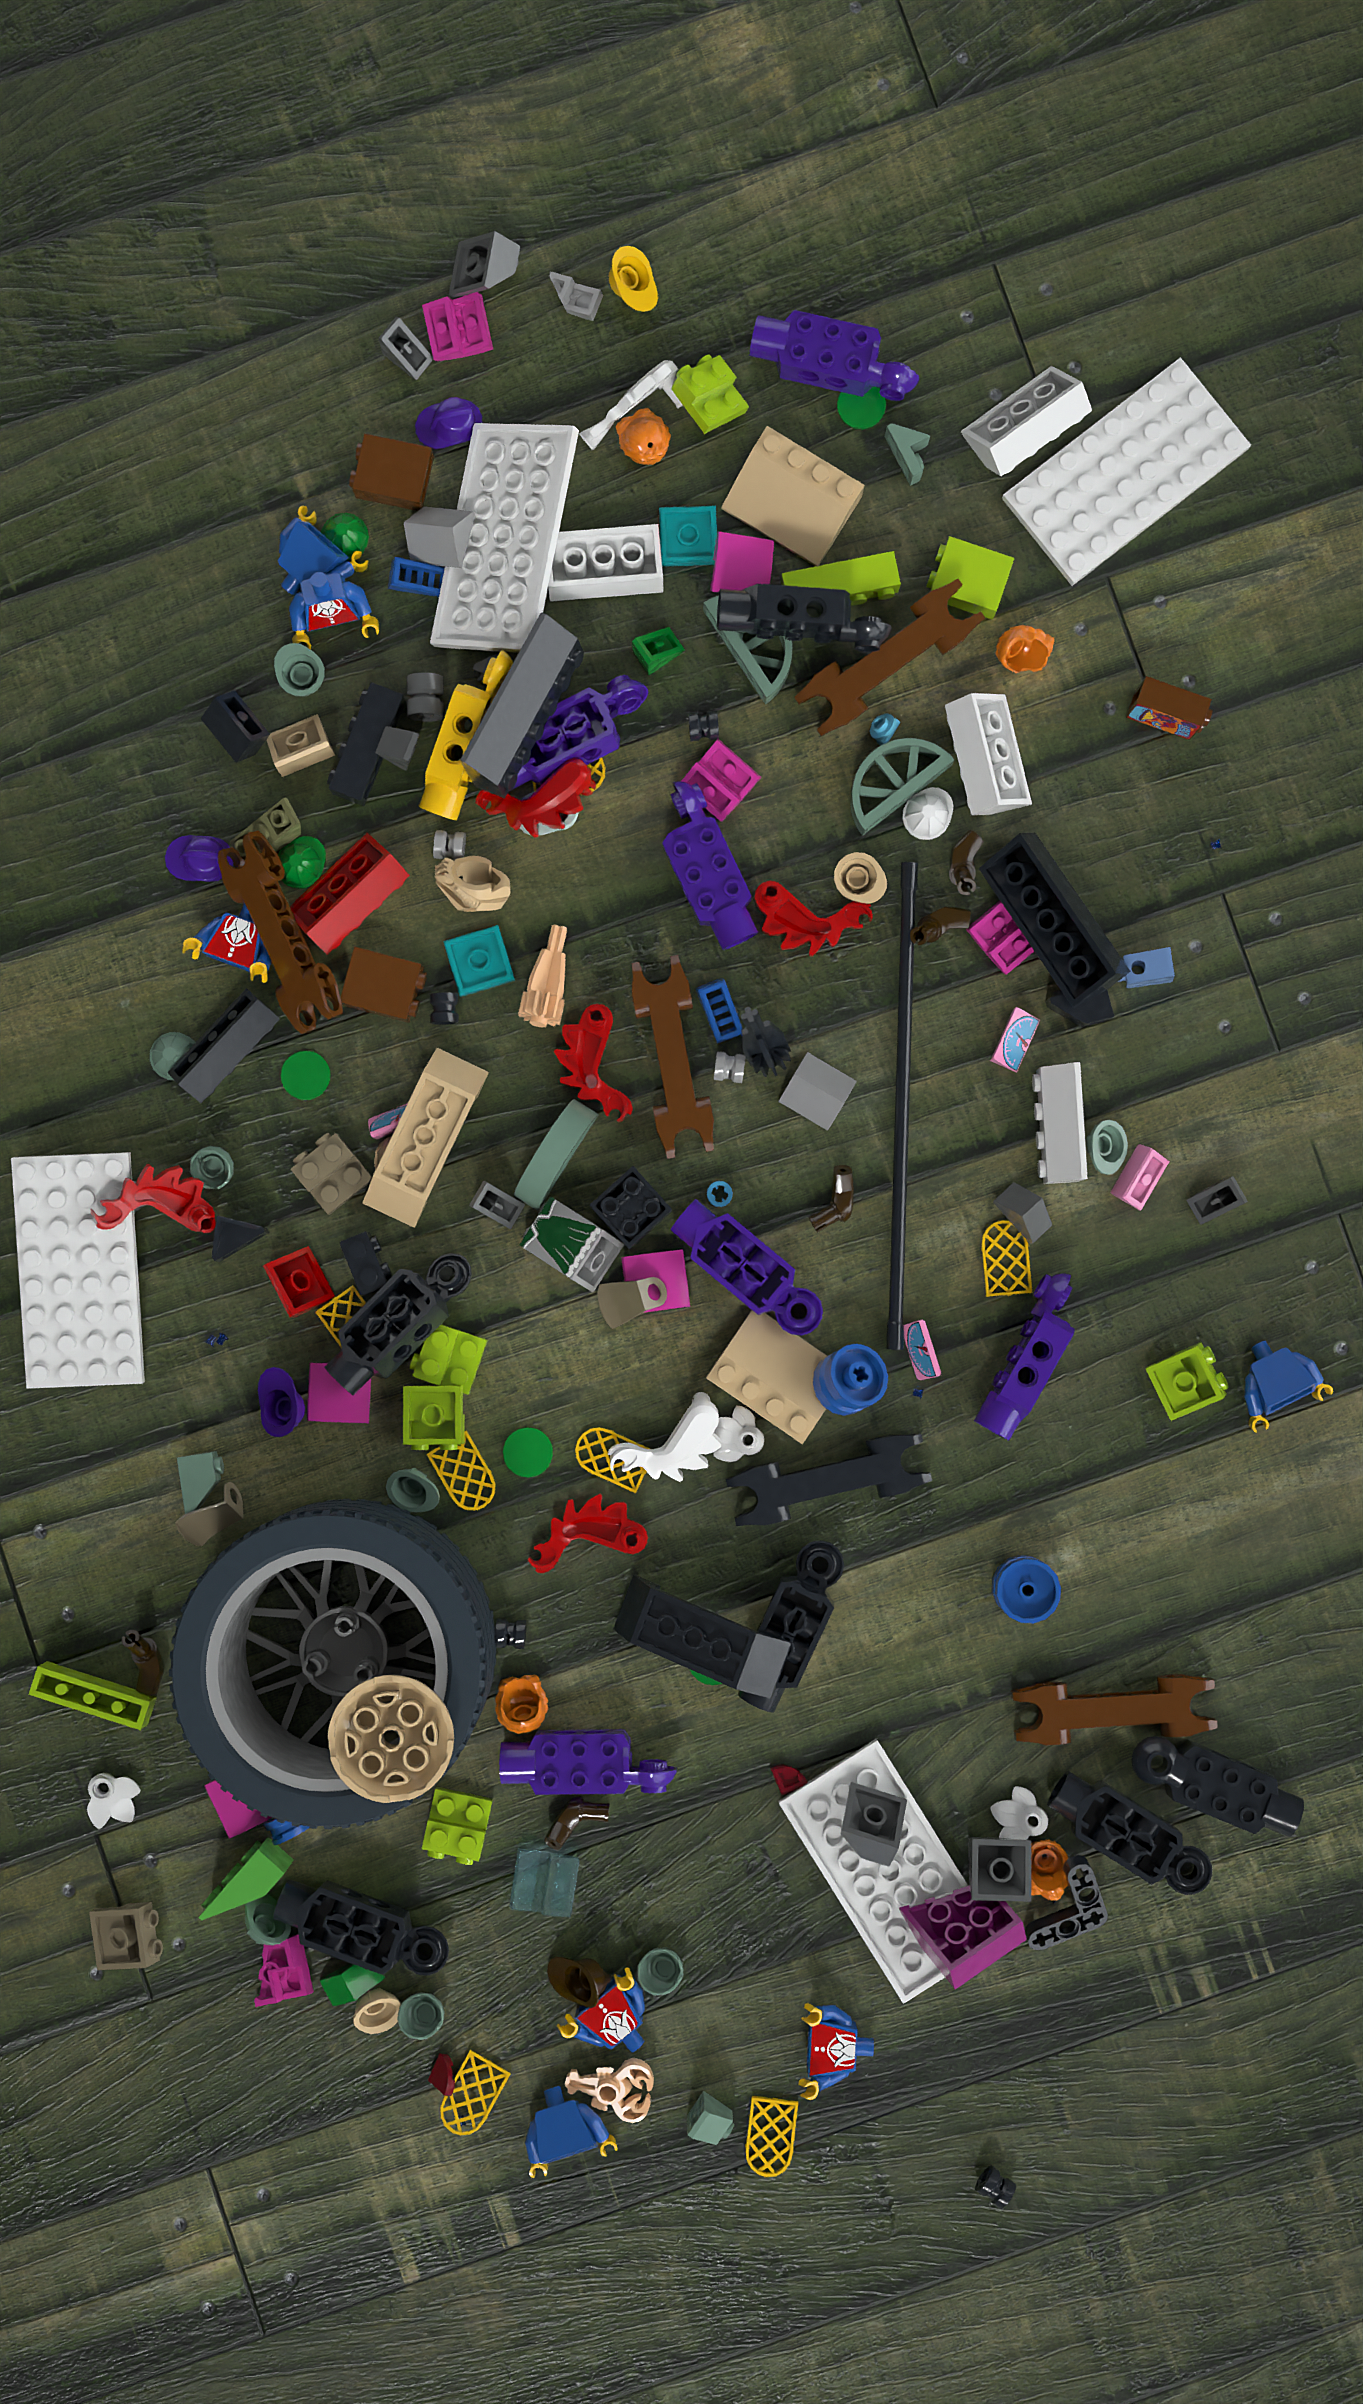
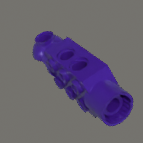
M794 310L785 321L761 315L757 316L749 356L776 362L781 379L861 397L872 387L880 388L879 393L882 397L893 401L903 400L905 394L912 391L919 382V376L909 366L900 362H888L885 364L877 361L881 342L877 328Z
M621 675L608 683V692L603 695L588 687L557 703L555 713L549 716L544 725L542 737L535 742L531 749L528 763L522 766L518 773L517 782L513 789L530 780L541 786L569 759H580L588 765L619 749L620 736L616 731L612 718L637 710L646 700L648 688L639 681L631 680L627 675Z
M680 781L672 782L675 792L670 794L675 808L681 819L688 817L690 822L668 833L662 842L663 850L699 925L711 926L722 950L732 948L759 933L747 909L752 895L715 818L706 817L702 809L707 807V803L697 783L690 785Z
M625 1729L537 1730L532 1742H501L499 1771L501 1784H530L535 1795L624 1794L628 1785H640V1791L643 1793H662L667 1791V1784L673 1780L678 1769L674 1766H668L667 1761L662 1759L641 1760L639 1766H632L631 1739Z

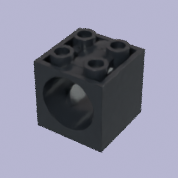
M634 1166L590 1204V1207L629 1250L672 1213L671 1207Z

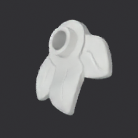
M737 1405L733 1411L732 1418H719L718 1425L714 1431L721 1439V1447L713 1454L717 1459L734 1462L739 1460L744 1454L754 1455L762 1449L764 1436L756 1428L755 1417L750 1410ZM747 1435L753 1437V1443L750 1446L745 1444V1437Z
M100 1773L94 1776L88 1786L91 1800L87 1806L88 1816L94 1826L101 1829L107 1823L110 1816L123 1822H132L135 1815V1806L131 1798L138 1795L141 1791L137 1783L128 1777L114 1778L108 1773ZM100 1783H106L108 1785V1792H102L100 1790Z
M1015 1786L1012 1792V1800L999 1801L991 1806L994 1818L1004 1826L999 1838L1027 1840L1030 1835L1038 1836L1042 1834L1048 1827L1046 1812L1037 1806L1034 1794L1026 1788ZM1030 1816L1038 1819L1037 1826L1029 1824L1028 1818Z

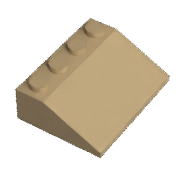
M767 426L748 456L721 509L816 567L820 565L862 498L865 485Z
M751 1310L706 1378L801 1444L804 1443L826 1410L816 1397L813 1387V1375L818 1363L827 1355L799 1336L784 1331L778 1322L766 1313L757 1315Z

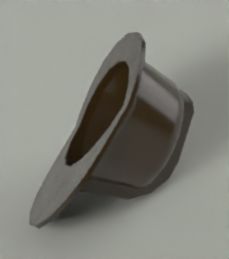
M557 1956L551 1959L548 1964L547 1974L554 1990L565 1999L590 2009L597 2005L599 1996L603 1994L606 1985L611 1981V1976L604 1972L601 1966L591 1958L574 1961Z

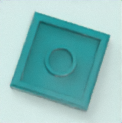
M716 506L659 508L662 567L714 565L713 557L717 539Z
M498 925L443 941L460 997L515 981Z

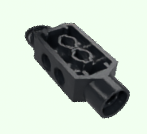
M756 584L742 590H719L717 605L718 631L747 632L749 634H757V638L760 639L785 636V639L789 641H801L803 638H814V641L817 643H829L831 640L837 639L839 642H854V649L857 651L875 652L880 650V644L888 638L892 630L891 625L883 623L881 618L873 616L855 618L854 622H850L851 600L850 593L846 590Z
M454 1253L440 1256L428 1269L426 1280L411 1270L399 1269L338 1331L342 1350L324 1367L327 1372L353 1396L372 1376L388 1379L449 1317L446 1302L450 1298L463 1293L470 1284L472 1273L467 1259L460 1254ZM452 1275H455L451 1281H448Z
M822 1540L813 1541L802 1548L796 1561L797 1576L781 1577L757 1629L759 1633L767 1631L793 1642L772 1698L740 1690L738 1692V1696L761 1710L774 1713L785 1688L798 1687L834 1610V1601L826 1589L837 1583L842 1576L844 1560L839 1549L830 1542ZM821 1556L827 1559L829 1563L827 1568L816 1570L812 1566L814 1558Z
M1152 1736L1143 1739L1133 1750L1131 1762L1138 1778L1148 1784H1165L1166 1794L1173 1801L1253 1834L1258 1833L1265 1827L1284 1836L1291 1837L1300 1824L1304 1811L1303 1798L1279 1789L1277 1779L1265 1771L1190 1740H1186L1176 1749L1174 1744L1166 1738ZM1162 1755V1765L1159 1768H1151L1153 1757Z
M1066 1771L1059 1779L1048 1799L1047 1806L1072 1821L1071 1831L1077 1838L1151 1885L1165 1877L1169 1886L1176 1892L1184 1895H1194L1203 1891L1208 1886L1212 1877V1864L1209 1857L1199 1848L1183 1846V1834L1178 1828L1102 1780L1094 1785H1090L1070 1771ZM1184 1863H1193L1194 1869L1191 1874H1180V1868Z
M288 1879L274 1911L273 1919L298 1928L301 1945L381 1975L389 1971L399 1959H402L412 1972L425 1976L438 1972L448 1960V1942L442 1932L434 1927H412L408 1910L328 1880L318 1889ZM428 1943L433 1949V1954H423L420 1951V1944Z

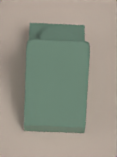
M896 424L888 425L884 437L911 486L921 480L924 469L920 455L914 453L928 445L930 436Z

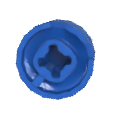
M275 1818L269 1819L270 1822L266 1821L263 1823L266 1831H270L272 1834L273 1845L281 1844L309 1828V1826L299 1825V1827L291 1826L292 1822L288 1821L280 1823Z

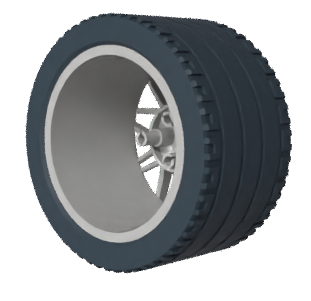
M333 1499L299 1507L253 1529L233 1542L217 1556L216 1561L214 1560L208 1565L207 1569L196 1581L197 1586L189 1592L186 1603L181 1609L182 1617L177 1619L175 1625L177 1627L171 1642L174 1644V1648L170 1651L169 1657L171 1659L169 1677H172V1683L169 1686L170 1692L173 1694V1709H177L178 1713L176 1720L184 1732L182 1734L184 1740H188L191 1745L189 1747L190 1752L196 1755L200 1761L198 1763L200 1767L207 1769L209 1778L211 1780L215 1779L221 1785V1790L230 1792L233 1795L232 1799L237 1802L240 1800L251 1811L256 1809L261 1812V1816L266 1818L270 1816L277 1819V1822L280 1823L285 1821L292 1822L291 1826L299 1827V1825L309 1826L310 1829L324 1826V1829H332V1827L349 1828L351 1824L355 1823L357 1826L364 1825L366 1822L380 1820L385 1814L390 1816L396 1813V1811L411 1805L413 1799L381 1803L360 1796L351 1790L338 1776L330 1759V1750L308 1743L332 1717L336 1707L345 1695L360 1683L374 1677L407 1675L435 1680L433 1691L445 1704L454 1729L453 1752L442 1777L456 1762L467 1744L486 1704L494 1677V1667L496 1665L494 1635L496 1628L494 1626L493 1611L489 1610L488 1605L490 1601L484 1590V1585L482 1581H478L476 1577L478 1573L475 1568L473 1569L466 1555H461L458 1551L460 1548L445 1533L440 1534L436 1531V1526L423 1520L420 1516L414 1517L410 1515L411 1512L408 1510L397 1508L391 1504L387 1506L381 1505L382 1502L358 1499L356 1501H351V1499ZM324 1560L320 1592L295 1565ZM333 1560L354 1563L360 1588V1596L354 1607L340 1606L333 1608L329 1599V1586ZM364 1567L381 1574L371 1589ZM289 1568L315 1599L317 1618L282 1573V1570ZM277 1576L299 1609L255 1607L267 1585ZM388 1578L395 1584L385 1601L372 1614L366 1612L374 1594L384 1579ZM398 1588L403 1590L411 1599L390 1604ZM417 1607L428 1629L404 1644H389L387 1634L380 1623L393 1612ZM251 1616L298 1619L306 1630L302 1636L299 1651L291 1650L249 1630ZM431 1636L435 1657L410 1649ZM248 1639L288 1660L250 1677L246 1659V1640ZM408 1657L436 1665V1673L388 1664V1660ZM290 1665L302 1667L303 1672L296 1676L254 1690L252 1681ZM311 1682L320 1691L331 1695L332 1704L304 1736L299 1739L289 1733L287 1729L304 1686ZM296 1683L283 1721L279 1725L266 1711L257 1695ZM400 1737L388 1743L397 1744L400 1742ZM423 1793L422 1795H420V1796H418V1797H416V1798H417V1799L421 1798L425 1793Z

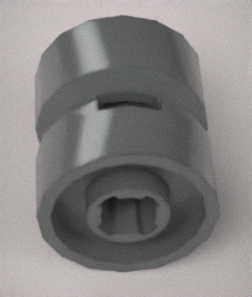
M413 673L408 675L407 694L411 698L407 700V718L422 722L442 720L444 718V702L439 697L444 694V677L435 673Z

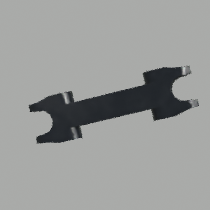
M921 1433L909 1435L890 1434L866 1440L868 1455L782 1475L779 1463L776 1461L753 1466L739 1474L725 1478L727 1487L749 1486L757 1494L755 1507L747 1513L734 1517L736 1526L770 1525L791 1519L788 1505L876 1485L879 1498L906 1493L917 1486L932 1481L931 1473H907L901 1466V1455L904 1450L923 1442Z

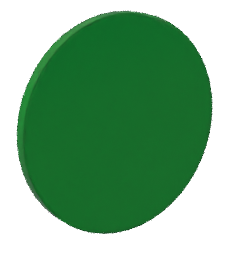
M872 387L863 397L841 392L837 401V410L842 421L852 428L861 430L878 424L884 416L886 409V400L880 395V389Z
M312 1051L294 1053L285 1061L281 1070L283 1087L291 1096L300 1100H311L322 1095L327 1089L331 1077L330 1068L325 1059Z
M526 1427L516 1430L507 1438L503 1448V1457L507 1467L516 1475L535 1477L543 1473L550 1465L553 1457V1448L546 1434L538 1429Z

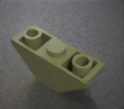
M283 798L232 839L230 844L246 860L243 836L249 832L259 831L265 836L275 852H277L301 835V823L288 799ZM253 840L255 847L260 853L259 844L255 840Z

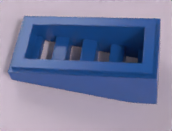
M394 557L391 562L388 589L439 597L445 567ZM400 569H405L404 581L399 580ZM412 570L417 571L415 584L410 583ZM424 572L429 573L427 586L422 585ZM435 574H440L438 589L433 588Z
M720 978L696 987V992L716 1042L720 1043L740 1035L743 1028L725 980ZM720 989L721 994L707 999L706 994ZM722 1000L725 1001L726 1005L711 1010L710 1005ZM729 1011L730 1016L715 1021L714 1016ZM733 1022L734 1027L719 1032L718 1027Z

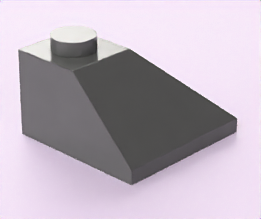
M496 231L460 241L457 248L449 297L453 299L489 289L515 274L519 262L520 246Z
M851 1782L841 1835L860 1858L887 1867L891 1865L900 1845L907 1799Z
M968 1837V1871L971 1900L1031 1902V1840Z

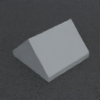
M423 507L404 521L410 560L436 566L462 568L475 513L473 511Z
M807 1052L778 1102L828 1131L857 1081Z

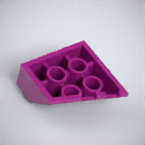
M970 1885L953 1890V1894L939 1899L931 1897L925 1899L923 1904L911 1908L909 1905L899 1908L921 1948L955 1990L1027 1940L1022 1920L1006 1901L971 1900Z

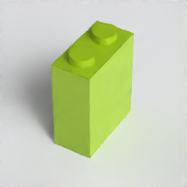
M949 536L947 545H940L935 561L940 562L937 572L931 571L926 587L932 591L959 579L963 585L951 596L947 605L974 614L981 611L984 617L993 620L1014 558Z

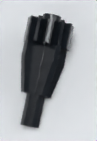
M750 1007L744 1008L746 1013L741 1015V1019L746 1027L741 1030L742 1050L755 1073L761 1070L764 1077H767L769 1068H771L774 1075L777 1076L775 1067L778 1065L783 1070H786L787 1068L783 1061L791 1062V1057L788 1053L791 1052V1049L783 1032L769 1020L763 1022L757 1009L752 1011Z

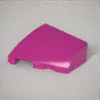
M299 1934L288 1936L280 1944L264 1945L262 1953L263 1966L259 1971L258 1977L259 1980H262L260 1995L255 1997V2007L278 2003L285 1999L305 1996L314 1992L304 1945L300 1944Z

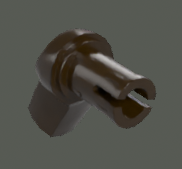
M968 830L955 844L951 852L949 878L962 895L970 894L968 888L972 892L976 889L974 881V856L984 843L982 838L973 830Z
M947 906L940 908L920 919L917 927L911 930L910 939L914 944L918 942V945H923L926 942L932 943L937 941L949 929H968L971 910Z
M847 1165L834 1166L831 1205L808 1216L817 1233L837 1221L845 1223L851 1217L854 1186L852 1169Z
M129 1630L125 1634L131 1639L128 1640L123 1636L122 1644L131 1651L132 1659L139 1669L136 1691L149 1696H155L164 1674V1666L159 1648L153 1639L143 1638L136 1630Z
M581 1796L573 1797L565 1804L555 1818L544 1839L546 1845L559 1851L582 1820L608 1822L610 1803L585 1802L584 1799H581Z

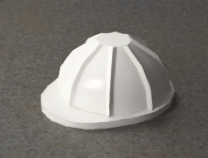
M934 787L924 789L915 794L907 801L903 809L902 819L905 828L912 836L918 839L931 840L939 837L946 831L953 813L952 799L946 791Z

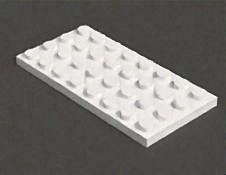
M1180 357L1003 494L1002 499L1071 586H1073L1246 452L1251 444Z
M474 423L457 510L473 511L475 518L462 568L445 567L430 640V644L434 647L520 652L540 613H543L579 433L575 426Z
M131 1152L12 1157L26 1388L143 1384L145 1376L134 1210L129 1213L121 1224L108 1230H102L95 1225L98 1222L93 1218L90 1210L92 1208L97 1215H103L106 1212V1208L100 1204V1201L117 1199L121 1195L125 1178L129 1177L132 1180Z
M875 1739L808 1781L801 1788L786 1795L778 1802L904 2004L945 1977L921 1948L899 1908L907 1905L911 1908L925 1903L924 1900L931 1897L939 1899L951 1895L953 1890L966 1887L968 1884L880 1743ZM851 1782L907 1799L899 1849L889 1867L860 1858L841 1835Z

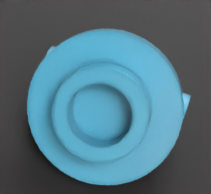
M888 713L880 715L873 720L870 734L879 745H883L890 741L900 721Z

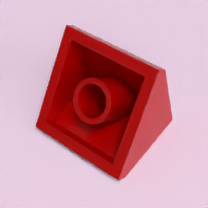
M309 1246L263 1265L290 1318H296L335 1297Z

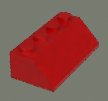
M366 833L290 906V909L298 926L328 955L341 944L342 940L349 933L357 929L373 910L378 909L394 890L399 889L410 875L382 845Z

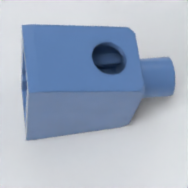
M1170 947L1123 956V961L1131 972L1118 982L1126 981L1127 988L1173 982L1175 975ZM1134 966H1141L1144 972L1136 975L1132 972V968Z

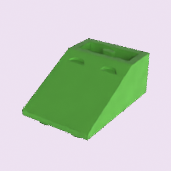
M269 1837L262 1844L257 1840L240 1860L244 1865L242 1866L237 1863L221 1882L224 1887L222 1888L218 1885L202 1903L201 1907L205 1910L198 1918L204 1920L265 1896L284 1875L294 1859L278 1845H273Z

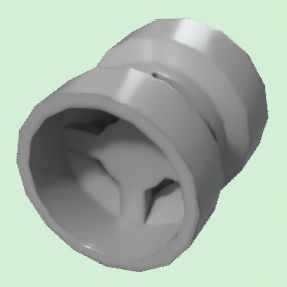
M436 830L433 847L434 858L444 859L445 857H452L453 860L463 858L466 845L465 832L448 834L444 830Z
M717 1052L713 1080L723 1081L724 1079H731L734 1083H742L745 1055L736 1054L735 1056H728L725 1052Z

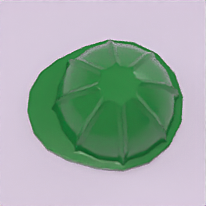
M335 514L326 521L321 529V533L349 557L347 561H351L354 552L360 551L363 553L368 545L369 534L367 526L362 519L354 514Z
M302 836L294 839L279 851L278 856L285 871V876L281 881L291 888L305 889L312 886L321 877L326 862V851L318 839L311 836Z

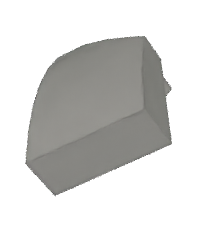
M550 272V279L566 312L594 321L603 298L601 290L577 284L572 277Z

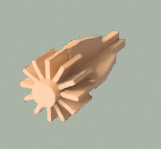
M552 925L547 949H541L529 977L527 992L523 991L518 1016L524 1017L525 1021L530 1020L529 1023L536 1027H546L547 1024L554 1027L556 1024L560 1025L565 1004V1000L562 998L566 959L562 951L567 928L564 926Z

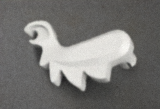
M662 361L624 394L618 404L608 411L604 420L580 432L579 435L591 450L597 447L614 421L621 418L658 388L660 390L664 389L678 409L683 406L671 390L677 379L676 372L679 370L673 361Z
M699 1392L693 1396L692 1404L662 1447L645 1449L633 1443H620L612 1446L608 1451L611 1470L613 1471L615 1460L621 1459L624 1461V1464H622L623 1472L640 1466L654 1479H658L661 1471H663L666 1475L680 1482L683 1480V1473L679 1468L692 1470L708 1468V1460L701 1454L715 1452L721 1447V1439L714 1433L719 1422L718 1409L710 1402L708 1394Z

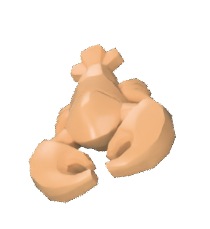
M630 2058L625 2060L616 2072H613L611 2067H598L596 2074L580 2076L577 2069H571V2072L567 2074L565 2087L568 2088L567 2093L573 2095L577 2090L593 2096L591 2106L607 2111V2104H611L615 2114L621 2120L630 2123L641 2121L648 2113L651 2104V2095L649 2093L646 2094L644 2101L640 2104L637 2101L641 2099V2093H636L623 2100L631 2091L632 2084L642 2089L643 2083L641 2080L646 2082L647 2091H651L653 2088V2072L650 2066L641 2059Z

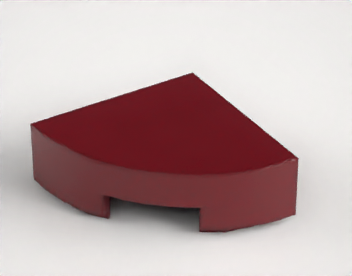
M783 1764L770 1766L781 1795L799 1789L808 1783L805 1776L792 1766Z
M439 2053L428 2081L443 2095L452 2096L455 2087V2080H452L451 2069L453 2062L447 2054Z

